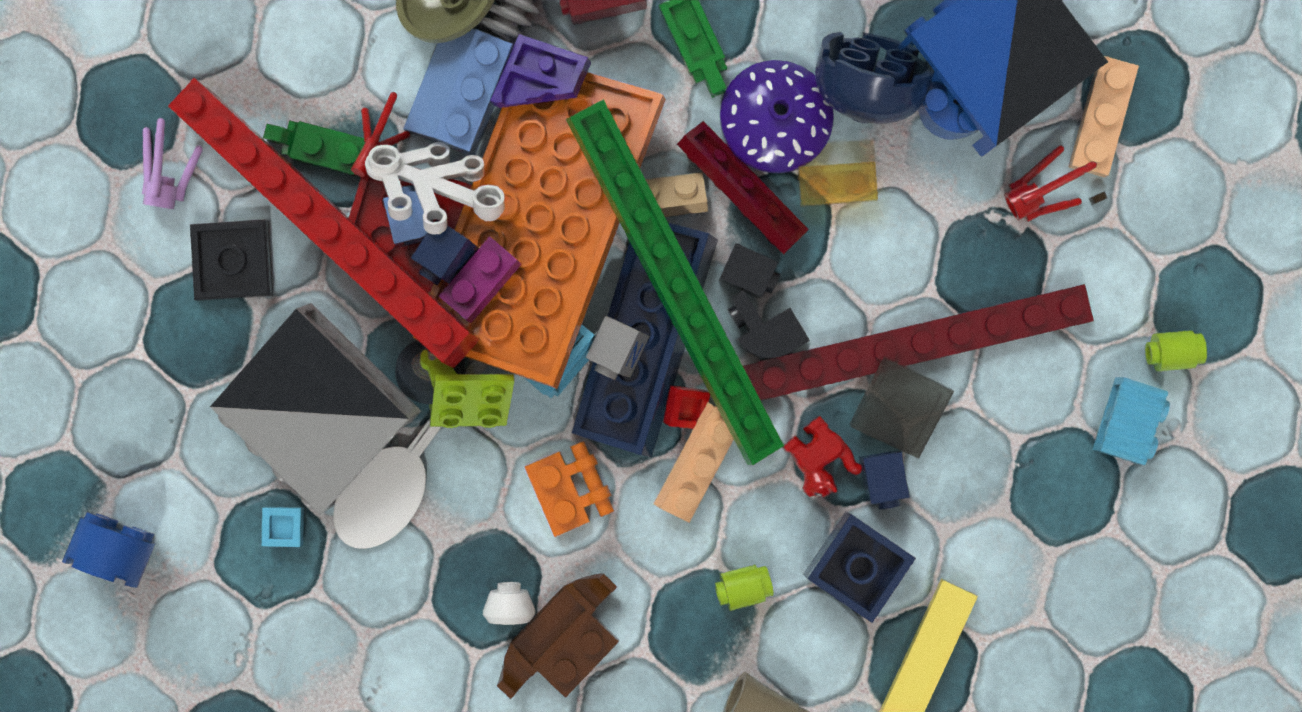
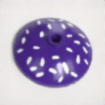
M782 60L759 62L740 72L731 81L724 93L719 115L723 137L735 156L748 166L768 173L791 172L812 162L826 146L834 121L833 108L821 96L816 84L815 75L798 64ZM781 104L785 106L787 113L778 115L774 111L773 106Z

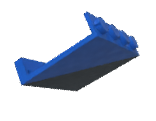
M944 0L933 9L936 15L930 20L926 21L922 16L904 31L908 36L898 46L900 51L910 44L917 47L982 133L983 137L972 145L981 157L1108 63L1107 59L1062 0Z

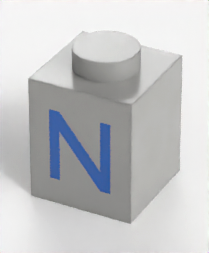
M605 316L586 358L597 363L594 370L614 380L618 374L630 378L650 336Z

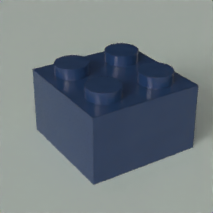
M845 511L803 574L809 581L873 623L916 558Z

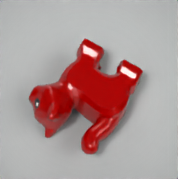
M818 416L803 428L807 434L813 435V439L805 445L795 435L782 447L786 453L791 454L797 467L804 474L802 489L808 497H826L831 492H837L833 476L824 467L838 458L842 460L844 467L851 474L858 475L862 471V465L855 461L849 446L837 433L828 427V424L821 416Z

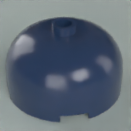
M836 32L825 36L822 40L815 67V79L821 96L837 112L860 123L889 124L908 118L922 106L935 71L927 61L923 62L917 57L918 49L909 45L900 51L898 46L901 44V41L863 32V38L856 37L851 39L844 38L842 32ZM881 47L887 51L885 59L876 63Z

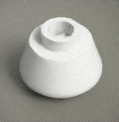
M519 582L498 583V589L490 591L483 609V616L492 624H524L530 622L535 615V608L528 590L521 589V583Z

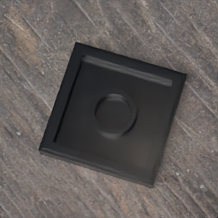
M268 220L190 224L195 301L273 296Z

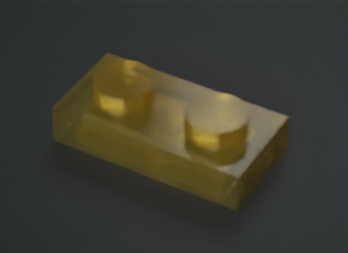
M875 162L798 167L800 207L875 202L878 200Z

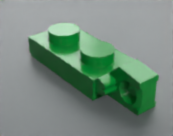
M668 0L659 4L661 15L689 75L693 77L696 84L704 80L712 99L724 94L727 87L720 73L727 70L724 62L725 55L699 0Z
M289 120L288 128L266 124L263 139L283 145L281 154L289 156L292 160L359 177L351 171V168L365 144L364 138L302 121L295 122Z

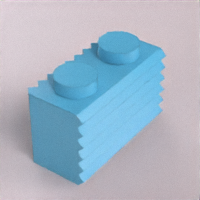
M1115 377L1092 450L1131 463L1145 465L1147 459L1153 458L1158 447V438L1154 437L1159 422H1164L1169 412L1170 402L1166 400L1168 391L1125 377Z

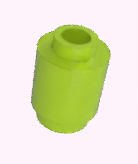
M1192 330L1155 333L1152 335L1150 342L1145 344V357L1147 363L1153 365L1157 372L1193 369L1197 367V364H1204L1206 362L1207 345L1203 334H1194Z
M754 564L720 574L721 582L715 583L720 606L727 604L729 611L765 602L766 597L774 595L771 578L766 566L757 568Z

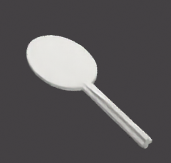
M473 360L467 367L465 374H482L487 365ZM430 418L408 448L402 446L383 448L337 497L333 513L334 527L339 538L345 544L359 549L381 545L396 536L412 519L421 503L426 485V471L420 456L442 428L430 427Z

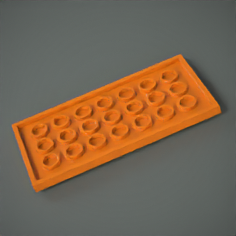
M588 72L577 98L503 107L501 109L482 158L484 161V176L478 181H473L471 190L475 191L483 185L499 187L505 196L504 212L494 221H484L475 214L473 207L464 204L455 231L469 239L478 248L490 236L522 263L521 266L472 323L465 320L439 297L448 286V283L441 280L438 286L436 284L433 285L430 292L480 339L465 356L466 358L558 389L620 223L566 119L604 99L640 168L666 101L661 93Z

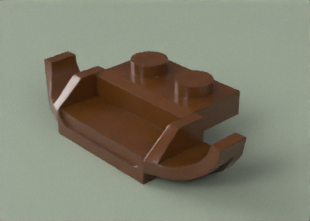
M604 573L582 577L564 585L512 639L504 657L497 687L511 699L524 683L538 671L566 698L619 642V639L592 614L617 586Z

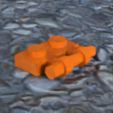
M584 441L570 447L576 459L572 463L566 465L559 451L525 466V470L554 537L590 522L585 507L595 503L600 517L614 512L609 499L612 494L608 485L603 486L595 467L598 464L594 453H589ZM578 472L582 473L589 492L582 496H579L571 475Z

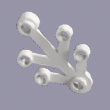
M434 142L428 147L399 153L391 145H379L374 147L366 158L365 167L367 174L375 180L383 181L389 198V215L394 220H406L413 212L411 198L403 194L399 179L413 184L424 212L423 227L430 234H440L447 228V214L439 207L434 193L473 207L475 214L484 221H494L504 212L505 196L499 187L483 185L473 191L447 180L460 176L467 181L482 179L485 173L484 161L477 155H469L460 161L450 163L449 146L443 142ZM426 162L432 166L422 170L412 167ZM397 206H405L404 208H395ZM434 219L440 220L438 222H431Z

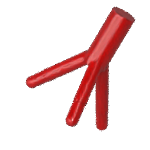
M395 92L390 93L373 134L369 110L367 108H362L361 110L365 144L351 168V171L359 177H365L367 173L365 161L369 152L374 147L379 145L392 146L410 137V133L404 131L379 142L397 99V93Z

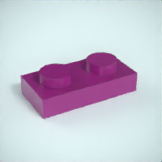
M489 236L439 297L465 320L472 323L522 263Z

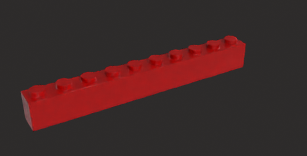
M193 78L168 105L172 111L442 363L455 368L478 343L480 339L209 88Z

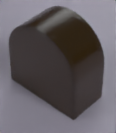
M1104 191L1089 198L1091 205L1108 197Z

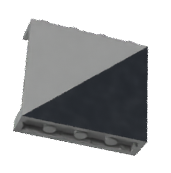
M312 303L296 308L210 406L219 415V421L225 427L234 430L245 441V445L251 453L262 457L272 467L274 475L280 481L288 483L300 495L304 505L312 510L315 509L320 515L335 505L337 497L400 429L411 423L421 412Z

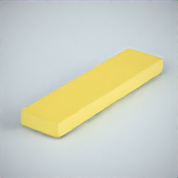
M943 579L940 580L879 712H925L978 598L977 595Z

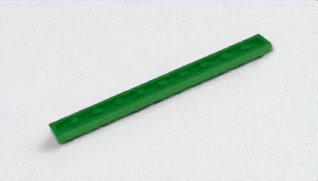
M603 99L567 118L566 121L747 465H755L782 448L784 444Z

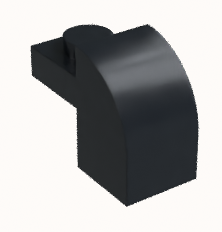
M744 290L729 299L732 307L727 309L730 317L738 329L745 326L748 333L735 341L750 355L763 359L777 358L794 351L810 341L791 308L763 323Z

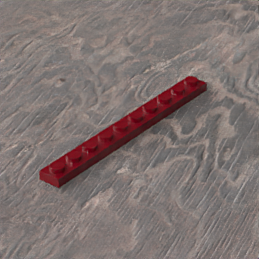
M1083 284L743 365V368L760 400H765L1093 322L1094 319L1086 286Z

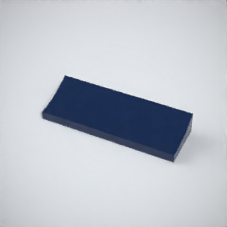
M668 222L703 289L718 239L709 233ZM629 243L607 316L650 337L630 378L618 374L615 380L596 372L594 369L597 363L593 362L571 433L638 455L652 457L664 419L670 385L674 386L685 345L631 243Z

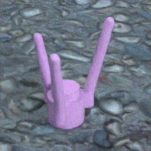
M159 118L155 133L153 172L151 131L148 127L143 129V204L174 209L175 200L184 201L186 187L203 149L201 146L195 147L178 186H174V178L161 176L165 120Z

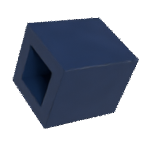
M447 226L446 230L440 234L427 233L411 259L422 266L418 273L438 286L441 280L449 284L479 248L469 239Z
M895 450L859 457V463L862 465L861 474L866 502L870 504L877 503L878 509H888L901 506L900 499L910 498L901 451Z

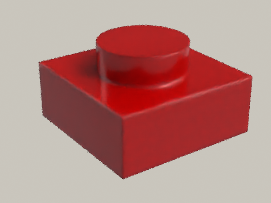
M670 385L663 423L670 427L694 429L707 402L709 403L710 393L704 389Z

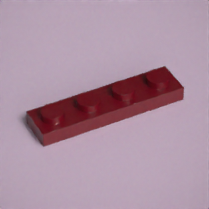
M704 121L685 134L677 143L687 157L713 181L714 185L739 208L740 212L783 255L809 231L760 178L735 156L727 144Z

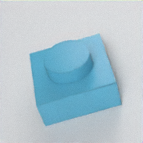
M263 507L261 546H303L304 507Z

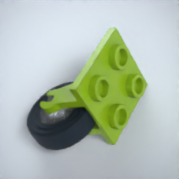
M420 341L412 342L401 351L395 369L397 384L400 390L410 399L429 405L431 411L430 427L482 426L492 428L507 425L515 381L514 374H465L464 359L455 368H452L442 363Z

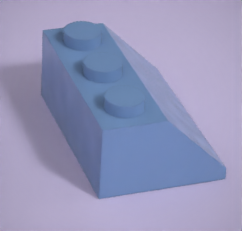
M472 29L465 35L452 41L437 43L403 130L433 142H443L450 149L465 155H476L495 108L490 99L513 49V44L477 29Z

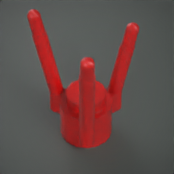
M1062 145L1058 146L1023 177L1008 185L1010 191L1005 193L1004 197L1011 213L1018 221L1025 218L1029 222L1042 215L1081 205L1082 200L1075 198L1039 207V205L1045 203L1044 195L1095 169L1097 163L1091 161L1040 188L1035 183L1027 185L1063 153L1064 147Z

